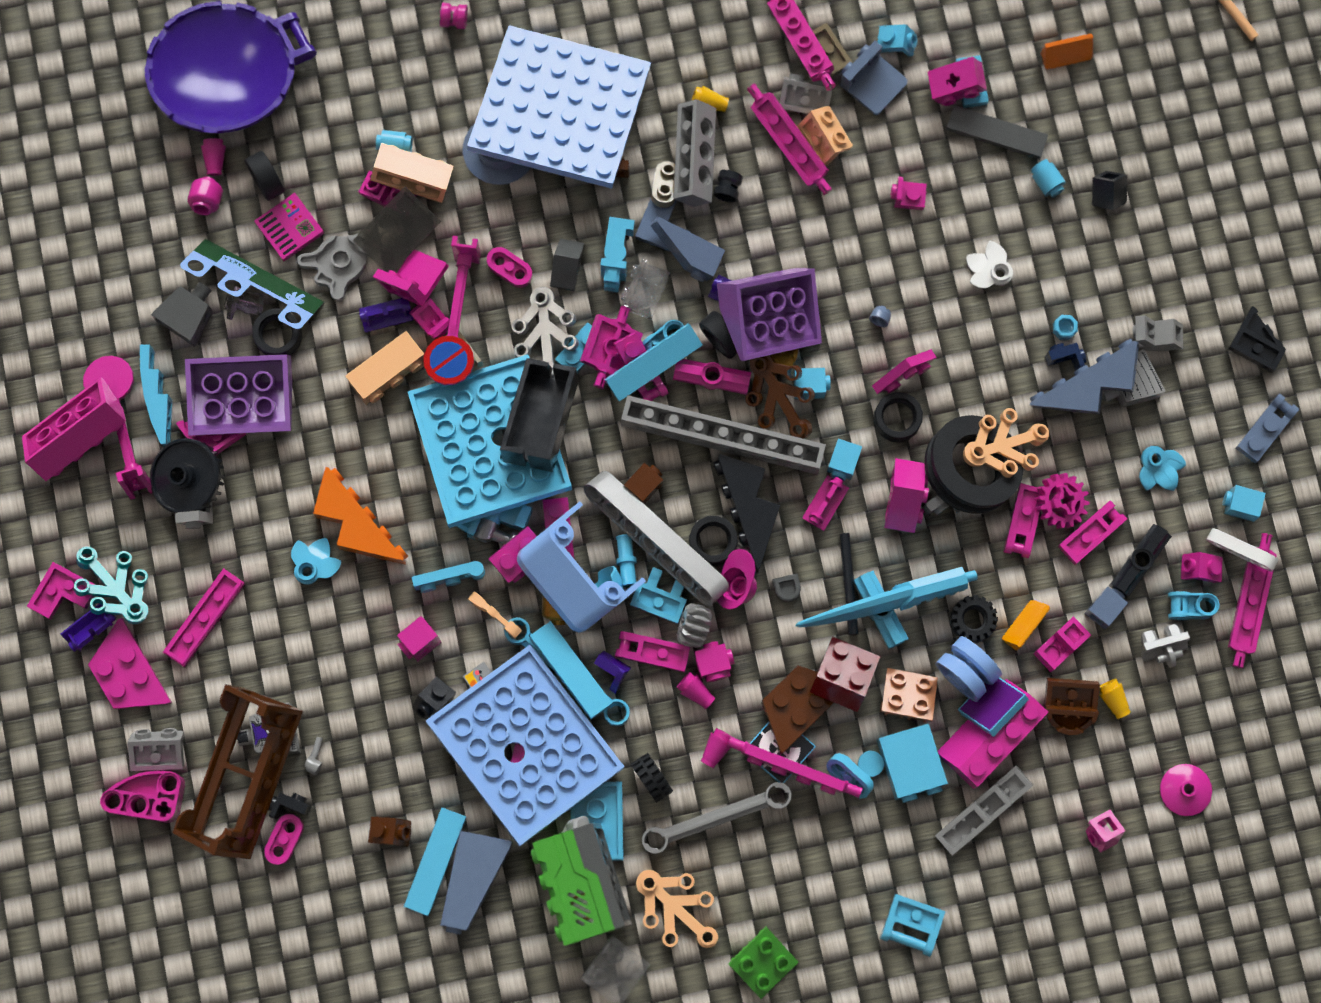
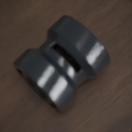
M731 170L719 171V185L715 187L713 196L721 201L737 202L739 196L737 190L742 184L743 176Z

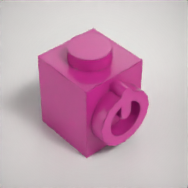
M718 641L703 645L704 649L694 652L700 679L705 678L706 682L710 683L731 676V665L735 663L731 649L726 650L725 644L719 645Z

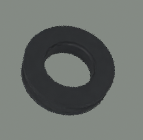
M966 415L946 423L930 440L925 452V471L931 487L945 503L962 512L982 514L997 509L1017 491L1022 480L1023 467L1016 463L1018 471L1010 478L1004 477L1001 472L995 470V478L992 484L988 486H977L964 480L955 469L952 460L953 450L958 444L975 442L980 428L979 421L983 418L981 416ZM985 421V424L990 427V423ZM998 423L988 433L985 445L994 442L999 427ZM1008 433L1006 438L1012 437V436ZM1018 446L1012 448V449H1014V450L1020 452V449H1019ZM998 453L991 455L1004 463L1010 460ZM1006 466V469L1009 472H1012L1011 468L1009 466Z

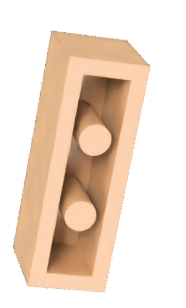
M381 143L370 180L442 203L453 166L441 160L430 159L419 153L408 152L394 145Z
M405 331L345 377L366 405L370 402L375 403L384 396V391L390 387L395 388L404 381L403 377L410 372L416 373L424 366V353L409 333Z

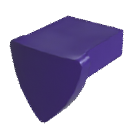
M606 651L601 652L594 662L595 665L615 676L609 690L616 694L631 667Z

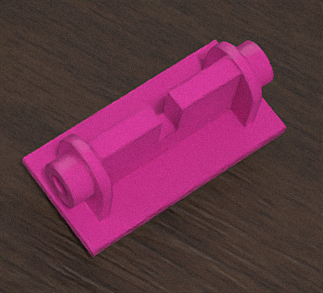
M827 475L802 519L824 531L849 487L843 485L844 481L840 478L835 477L833 479Z

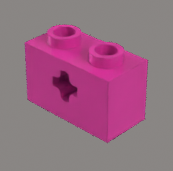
M973 56L927 71L932 99L943 106L953 105L956 103V100L962 98H975L979 96V93L987 91L982 62Z
M422 616L397 635L401 641L397 645L409 660L414 657L417 662L442 643L438 635Z

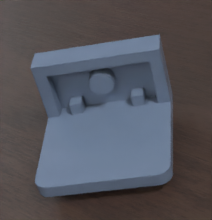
M876 40L870 46L866 44L857 55L859 58L854 63L849 62L843 68L840 86L871 113L879 115L904 89L908 80L880 56L883 46Z

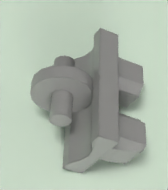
M1177 623L1164 628L1166 637L1158 639L1153 630L1143 632L1141 636L1143 647L1141 656L1144 662L1156 658L1158 664L1166 662L1169 668L1176 667V659L1183 657L1182 651L1188 650V641L1190 640L1188 631L1182 632Z

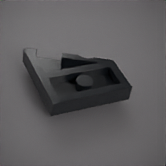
M1252 306L1228 349L1273 373L1286 349L1280 340L1274 337L1269 325H1265L1257 314L1258 310Z

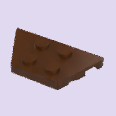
M799 665L761 702L769 720V727L777 742L778 752L781 755L834 704L832 701L810 693L817 672Z

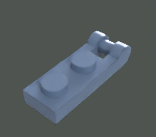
M1280 393L1236 446L1238 451L1255 464L1299 410L1296 405L1293 404L1291 406L1284 400L1285 397ZM1277 408L1285 413L1282 418L1274 413Z

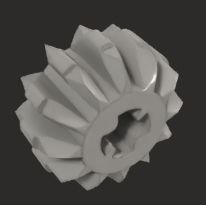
M693 603L685 607L677 627L676 635L679 643L691 648H699L704 644L712 624L711 609L706 608L704 605Z

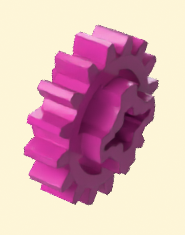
M1067 473L1050 475V478L1042 480L1044 486L1037 487L1036 490L1041 494L1038 497H1034V500L1040 502V505L1035 509L1037 511L1042 510L1043 514L1040 516V519L1048 518V526L1056 524L1057 529L1074 527V523L1082 522L1080 516L1087 515L1088 512L1083 508L1085 505H1090V502L1084 500V496H1087L1089 493L1088 491L1082 492L1083 482L1075 483L1076 476L1068 477Z

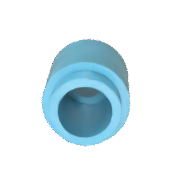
M382 130L381 135L376 137V150H379L381 143L412 152L413 136L407 135L406 132Z
M1045 159L1031 169L1033 173L1032 178L1045 196L1051 195L1055 197L1064 190L1063 185L1066 181L1053 162L1050 163L1048 159Z

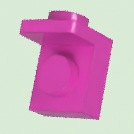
M898 177L897 183L892 184L890 199H895L894 208L924 210L927 184L904 182L903 177Z

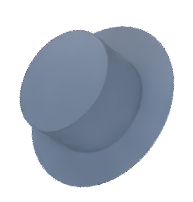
M474 125L467 132L463 143V157L469 170L480 180L491 184H508L522 178L530 170L531 167L467 151V145Z

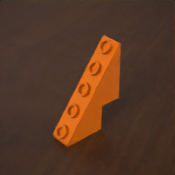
M325 467L313 514L318 519L342 524L337 541L338 548L406 565L405 559L408 557L406 552L400 545L396 547L392 545L389 541L392 538L391 534L383 525L378 528L373 522L376 517L367 506L363 509L357 501L360 497L352 487L349 489L344 487L341 483L344 478L336 468L330 470L328 467Z

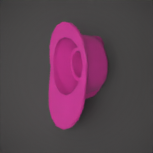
M737 549L732 551L724 563L721 575L727 580L729 589L717 599L723 608L735 609L749 602L756 594L755 561L746 550Z

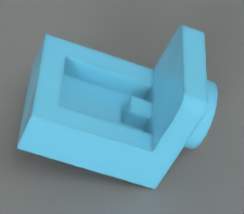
M907 24L880 26L877 42L883 46L881 53L903 51L907 56H913L914 48L917 46V36Z

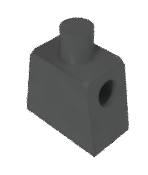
M201 282L197 284L192 293L180 286L151 315L156 322L195 347L212 315V309L204 302L211 293V289Z

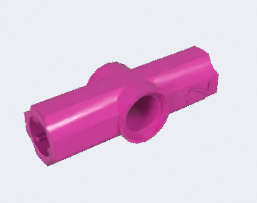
M682 359L675 365L673 380L704 386L708 390L720 389L747 395L751 372L722 367L715 362L702 363ZM712 371L716 372L719 378L715 381H710L705 375Z

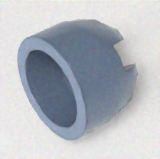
M877 306L872 311L869 320L876 326L887 327L891 319V312L885 306Z

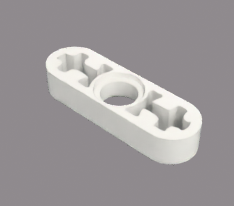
M1212 528L1206 539L1212 545L1273 572L1279 561L1270 553L1215 528Z

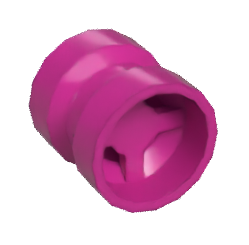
M442 2L440 27L456 26L457 29H466L468 6L462 4L452 6L450 3Z

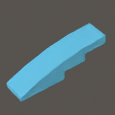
M140 344V374L143 395L150 421L160 444L164 447L171 442L173 400L168 394H163L164 375L159 369H154V349L151 345Z

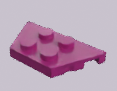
M118 619L88 664L113 709L171 704V699L124 619Z

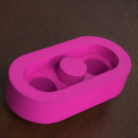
M496 247L489 251L487 265L493 273L517 288L525 287L531 282L532 269L525 261L503 247ZM497 259H503L504 263L502 265L495 264V261ZM522 272L525 276L522 279H517L515 277L516 274Z
M286 814L277 821L264 850L265 857L270 863L282 865L291 858L304 829L303 822L299 817L293 814ZM289 823L295 825V830L291 833L286 831V826ZM277 847L283 848V855L280 857L275 855Z

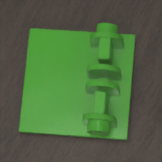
M767 927L760 930V933L752 941H749L728 963L760 999L798 963L794 956Z

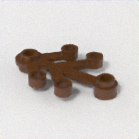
M771 355L750 359V368L755 375L751 392L745 397L746 403L751 407L760 405L763 401L761 391L764 379L769 386L764 413L758 417L759 426L770 428L775 424L774 413L776 403L778 402L791 424V435L802 439L808 438L812 433V425L807 419L799 418L787 395L797 397L800 402L807 403L814 399V390L810 387L801 388L779 382L774 373L785 375L789 381L799 380L802 376L801 368L797 365L788 366L776 363ZM759 360H762L764 362V367L762 369L759 367ZM792 368L796 370L795 378L790 373ZM805 390L809 393L808 399L803 397ZM753 394L757 397L756 403H753L751 400ZM765 416L769 418L768 425L764 423ZM797 425L802 428L801 434H798L796 431Z

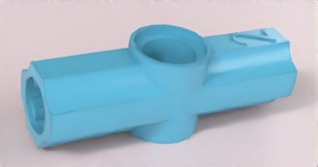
M874 571L867 572L853 580L862 599L884 592ZM894 610L887 611L885 616L877 614L869 616L878 628L888 650L909 639Z

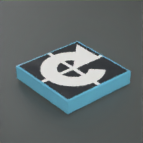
M768 723L749 743L799 764L816 747L802 735L781 755L778 752L777 742ZM762 763L761 768L776 782L785 783L792 775L787 773L786 776H782L772 772V766Z

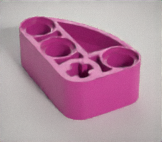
M148 771L135 774L106 790L100 798V805L102 809L112 814L170 823L175 821L180 814L185 781L180 775L171 771ZM174 777L177 781V786L174 790L168 791L165 787L166 781ZM118 795L120 804L117 808L112 809L109 806V800L112 796ZM140 799H144L146 808L143 812L137 813L135 811V803ZM167 804V807L171 808L170 814L166 813L165 817V814L161 812L162 806L166 807Z

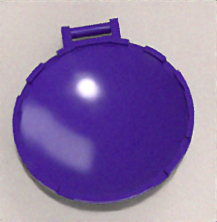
M222 1L207 2L178 13L164 24L165 28L157 37L154 36L147 51L146 67H144L145 80L149 93L157 107L175 123L204 133H229L257 124L274 112L282 103L291 87L295 66L314 58L317 52L314 46L309 44L299 25L300 19L295 12L273 19L247 4L238 2L236 5L222 4ZM289 28L300 46L297 50H294L285 33V30Z

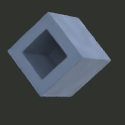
M1107 587L1084 614L1105 630L1128 602L1124 600L1125 596L1118 589Z

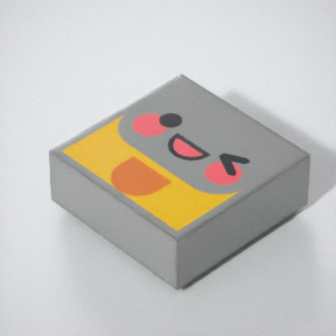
M482 662L466 673L463 678L471 688L489 675L491 671L485 662Z

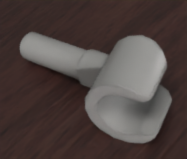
M316 737L313 751L305 762L306 770L313 775H317L322 766V762L316 760L323 740L321 737Z

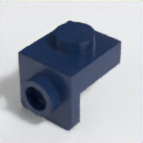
M1064 343L1054 345L1049 348L1050 351L1044 357L1047 367L1071 360L1076 371L1085 366L1086 355L1083 349H1079L1077 343L1067 346Z

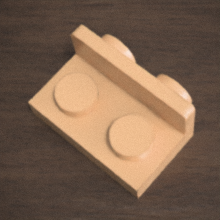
M830 106L810 111L797 126L825 166H828L841 152L850 150L853 147Z

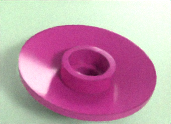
M1180 764L1172 767L1164 774L1160 783V795L1165 806L1173 813L1181 816H1193L1202 812L1210 803L1212 785L1206 773L1200 768L1190 764ZM1186 784L1192 787L1191 794L1185 793L1184 786Z

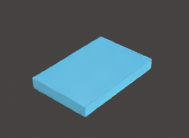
M622 781L606 782L570 809V820L586 816L590 823H601L612 861H623Z

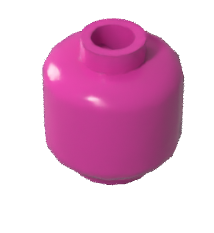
M211 177L196 179L191 184L187 202L195 213L209 215L219 209L223 189Z

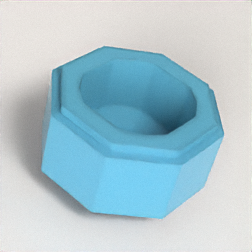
M1060 315L1053 323V334L1059 340H1070L1078 331V322L1071 315Z

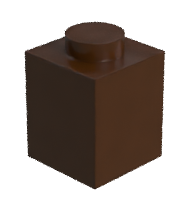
M644 463L624 486L645 504L663 485V479L661 478L663 474L654 465L649 467Z

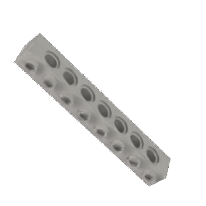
M627 395L621 418V426L816 475L819 473L826 444Z

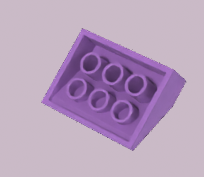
M792 268L717 284L719 308L741 361L822 343L815 269Z
M290 355L185 359L188 436L291 431L292 363Z

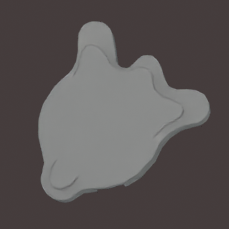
M362 233L347 235V237H337L335 235L325 240L316 251L299 255L297 263L303 269H317L318 273L314 277L315 283L319 286L328 287L332 299L336 302H341L345 298L348 286L357 280L366 268V250L369 242L366 235Z

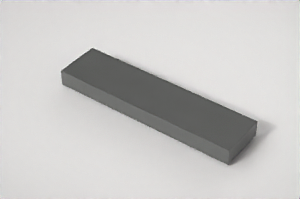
M956 105L953 106L946 128L947 131L1039 160L1048 134Z

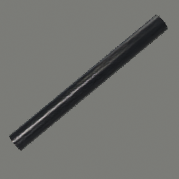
M842 533L839 535L845 602L849 604L856 601L850 533ZM848 620V635H859L858 620Z

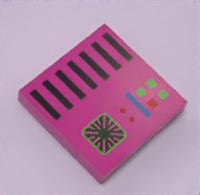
M293 193L254 220L257 227L283 262L324 234L322 228L296 193Z

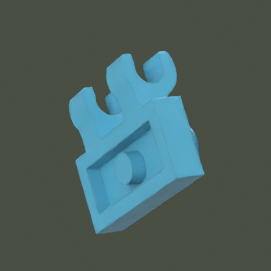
M653 567L647 583H643L635 590L630 606L678 624L687 599L680 597L684 587L675 580L671 593L657 588L663 572Z

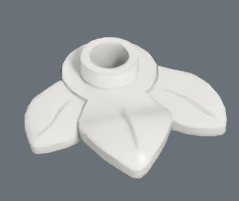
M989 241L985 254L975 253L966 256L969 269L975 273L970 280L972 285L978 288H988L993 284L1005 285L1012 279V267L1006 262V251L999 244ZM996 271H1003L1004 276L998 277Z

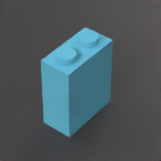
M929 723L881 737L877 740L895 800L902 798L903 803L918 799L917 794L925 791L928 796L943 791L941 786L948 784Z

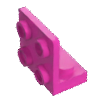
M412 250L397 273L392 270L386 272L378 269L373 277L389 293L423 306L449 265L427 254Z

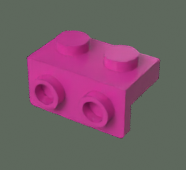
M526 526L488 558L508 583L511 581L515 583L525 575L517 563V555L522 548L537 537L529 526Z

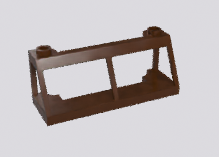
M225 684L220 697V706L228 713L193 810H185L178 816L172 833L214 856L251 860L303 711L251 690ZM250 702L259 706L256 714L261 717V728L269 731L254 773L229 763ZM226 769L252 778L235 828H225L223 833L215 839L204 835V830Z

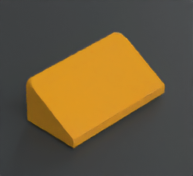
M1035 600L1029 601L1003 635L1002 640L1015 651L1019 650L1048 613L1050 606Z

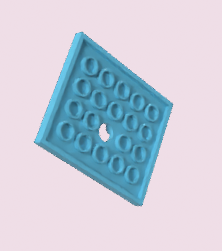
M528 354L475 370L464 381L456 385L433 383L407 391L449 528L572 490L560 449L554 470L550 472L531 468L529 462L526 463V467L503 462L500 446L492 441L497 430L506 429L526 358H529Z

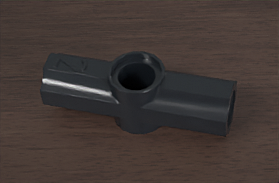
M1153 524L1135 550L1128 556L1127 561L1109 586L1118 589L1125 598H1128L1148 569L1153 566L1155 559L1172 537L1168 531L1161 526ZM1136 555H1140L1145 559V567L1136 564Z

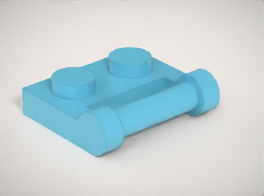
M895 894L880 939L887 942L892 940L920 950L923 955L930 957L946 911ZM896 922L929 934L926 941L892 930L894 923Z

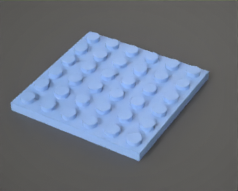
M509 26L471 133L467 151L612 189L651 62Z

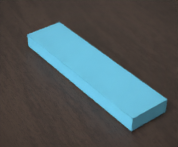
M687 323L604 380L617 401H621L627 395H630L703 344L691 325Z
M551 621L530 635L531 641L590 719H593L612 705L610 699Z
M441 808L404 907L429 916L466 816Z

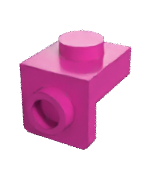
M428 297L423 306L417 305L409 312L429 337L435 339L447 333L450 319L441 312L430 297Z
M1203 552L1183 554L1181 579H1198L1212 583L1222 582L1223 557Z

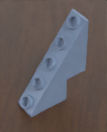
M1132 339L1126 340L1118 346L1120 350L1110 354L1107 352L1096 359L1097 363L1088 368L1085 365L1074 372L1075 376L1066 381L1063 378L1052 385L1053 389L1044 394L1041 391L1030 398V406L1032 408L1100 414L1103 389L1134 392L1139 343Z

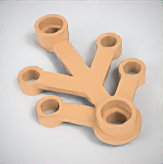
M1007 408L1000 415L1001 422L994 442L985 445L988 433L997 424L993 416L985 415L979 421L980 428L975 442H970L965 446L963 458L970 466L979 467L985 464L1001 472L1006 478L1012 477L1018 471L1016 463L1022 465L1025 470L1031 471L1038 466V457L1032 453L1024 455L1012 448L1029 442L1034 446L1042 445L1049 438V429L1044 424L1038 423L1034 424L1025 433L1006 438L1010 426L1018 417L1014 409ZM1006 414L1011 416V420L1006 417ZM985 421H988L991 426H987ZM998 453L1010 460L1004 463L991 455ZM1027 459H1030L1033 465H1030ZM1006 466H1009L1012 472H1009L1006 469Z
M645 870L639 874L636 880L638 891L645 896L644 926L648 929H653L659 923L658 916L655 914L656 896L664 905L665 933L662 937L664 945L673 947L678 942V936L675 933V914L697 935V942L700 946L704 948L713 947L718 940L716 930L712 927L701 925L682 907L700 905L704 908L710 907L714 901L713 895L705 891L700 895L670 896L663 888L680 886L682 889L688 890L694 885L693 876L685 873L680 877H660L653 870ZM683 877L691 879L690 886L685 887L682 885L681 880ZM647 878L654 880L652 888L645 887L644 881ZM709 895L711 902L708 905H704L701 902V896ZM654 916L656 919L655 925H647L646 918ZM705 932H709L713 936L712 941L709 943L704 942L702 939ZM667 934L675 936L673 944L666 943L665 937Z

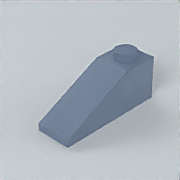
M660 217L652 221L651 228L683 269L691 273L690 276L698 281H708L714 277L725 252L724 249Z

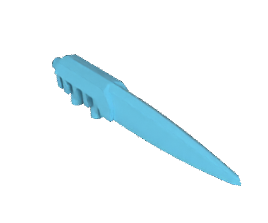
M959 567L895 585L892 588L893 590L815 615L798 622L795 626L801 628L862 618L900 608L901 611L919 605L923 601L930 602L936 597L941 599L946 595L950 594L952 596L958 591L961 592L968 589V582L978 579L975 570L964 572L963 568Z

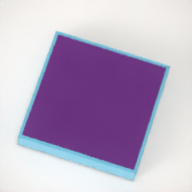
M1001 678L993 685L985 684L987 692L977 702L968 698L958 709L962 716L993 737L1029 700L1024 693Z

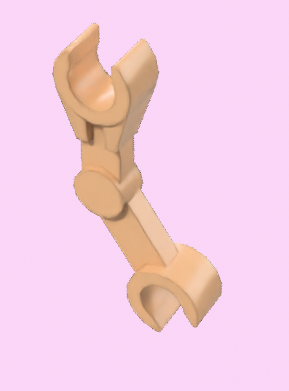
M474 591L470 595L468 600L479 610L487 612L494 619L496 618L505 626L504 629L512 637L516 638L521 633V628L511 620L508 622L478 593Z

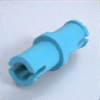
M627 534L616 536L619 557L616 559V562L620 567L623 588H629L636 582L635 564L637 563V558L633 554L632 539Z

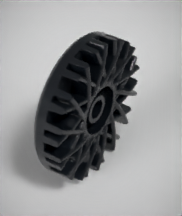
M183 438L168 443L159 451L151 466L150 483L156 501L164 509L172 513L198 510L204 512L206 508L212 507L209 504L211 501L218 500L216 495H221L218 488L224 485L220 480L225 479V476L221 475L220 469H224V466L220 465L223 461L216 457L218 453L213 451V447L207 446L205 442Z

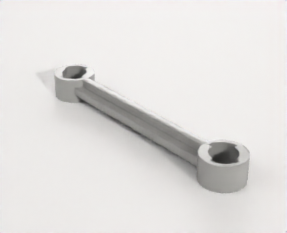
M772 783L767 787L766 792L664 829L651 827L644 832L642 844L648 852L660 853L669 843L768 807L784 808L791 800V791L784 783ZM774 786L775 788H782L787 792V800L783 804L775 803L771 798L769 799V791ZM649 832H657L662 838L665 837V843L661 848H652L646 843V837Z

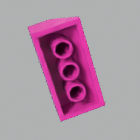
M102 377L98 378L22 436L25 463L45 481L51 477L58 476L67 465L78 461L87 450L98 446L107 435L118 431L126 422L123 407Z
M1007 679L1005 680L1007 683L1024 693L1029 700L993 737L970 720H967L938 750L939 757L973 789L977 788L1048 714V711L1029 693Z

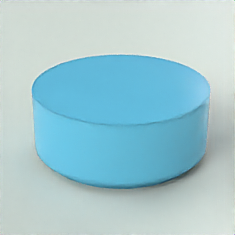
M866 751L859 757L857 766L870 777H875L882 772L884 760L878 752Z

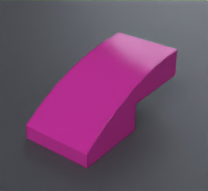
M1073 616L1033 654L1052 672L1083 644L1091 634Z

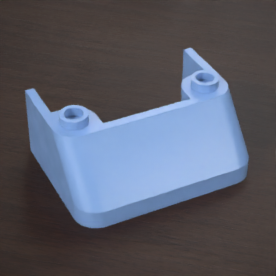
M578 502L534 538L517 555L519 567L566 624L575 632H584L646 582L642 577L625 591L614 581L604 582L601 586L597 587L565 549L574 537L573 529L566 519L583 506L581 502Z

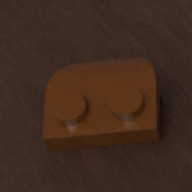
M1047 678L1044 708L1048 711L1047 718L1058 732L1066 735L1082 734L1091 724H1095L1099 714L1097 710L1099 682Z

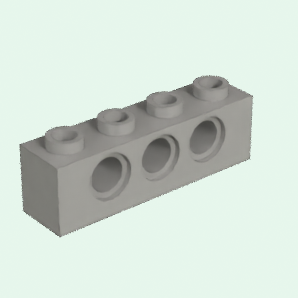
M698 99L678 104L674 199L692 207L712 203L716 108Z

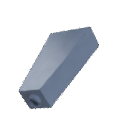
M460 831L440 924L447 926L445 932L461 935L462 930H469L512 849V841Z

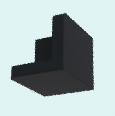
M1104 171L1093 177V206L1115 210L1126 204V174Z

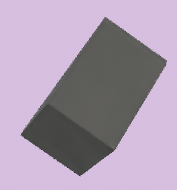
M560 238L554 254L550 287L575 291L585 243Z

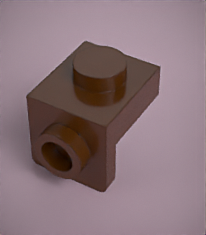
M371 817L368 843L409 846L411 837L410 820Z

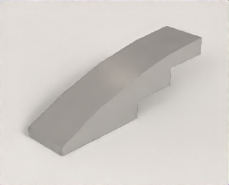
M1016 765L935 835L936 838L953 856L1033 787V784Z

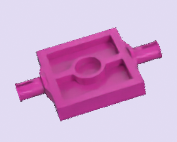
M620 306L617 319H610L601 314L595 316L580 362L598 371L593 386L599 389H604V379L607 376L612 375L624 366L613 343L636 331L626 323L631 309L625 306ZM636 331L641 339L643 333Z

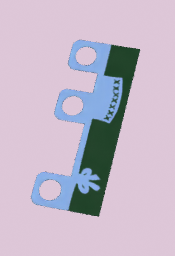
M204 239L180 264L182 269L198 277L203 276L213 265L227 272L225 277L218 283V287L232 296H241L252 285L284 302L287 306L278 315V319L295 329H300L324 303L322 300L207 239ZM191 260H197L204 265V268L201 271H193L189 269L187 264ZM235 280L241 284V289L230 291L225 287V282ZM288 312L298 313L301 316V321L299 323H290L286 320L285 315Z

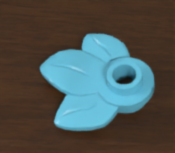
M1149 446L1141 455L1143 467L1139 473L1140 482L1145 490L1152 489L1157 483L1166 490L1174 491L1178 485L1177 470L1184 468L1186 462L1174 450L1164 451L1158 446ZM1153 454L1157 455L1156 463L1152 461Z
M327 538L319 539L309 547L298 540L291 550V558L296 565L294 575L300 583L305 585L316 582L318 578L327 579L332 577L339 570L342 563L341 560L330 557V544ZM311 568L312 574L304 576V569Z

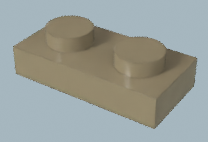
M825 23L813 30V33L833 64L835 70L830 74L832 78L841 73L843 68L852 60L829 25Z

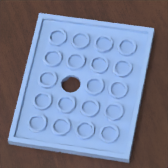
M528 645L426 720V724L519 847L624 769V765L531 645ZM509 744H520L524 748L525 756L520 762L512 763L505 758L504 750Z

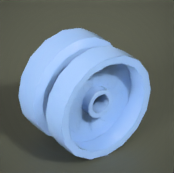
M960 636L951 646L953 655L944 653L935 664L941 674L957 690L969 699L977 702L987 692L985 684L993 685L1001 677L1002 672L997 664L980 647L969 639Z

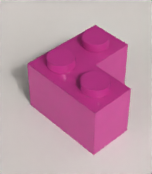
M895 458L884 528L915 533L917 523H922L924 509H921V503L927 502L929 488H927L929 481L925 473L924 463Z

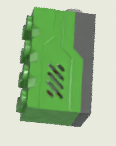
M581 816L567 821L562 833L532 843L534 847L531 850L535 865H541L543 874L539 875L541 887L543 890L548 889L551 900L547 901L548 910L551 916L556 915L559 923L558 926H555L559 942L563 941L564 946L571 945L632 925L601 823H590L588 817Z

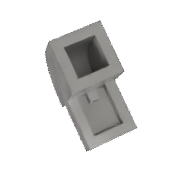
M1145 315L1135 316L1133 336L1139 343L1140 350L1170 351L1183 349V324L1175 319L1154 321Z

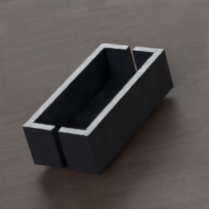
M526 358L500 446L503 462L525 467L526 463L529 462L531 468L553 472L579 382L575 367L554 363L553 372L555 379L551 378L549 362Z

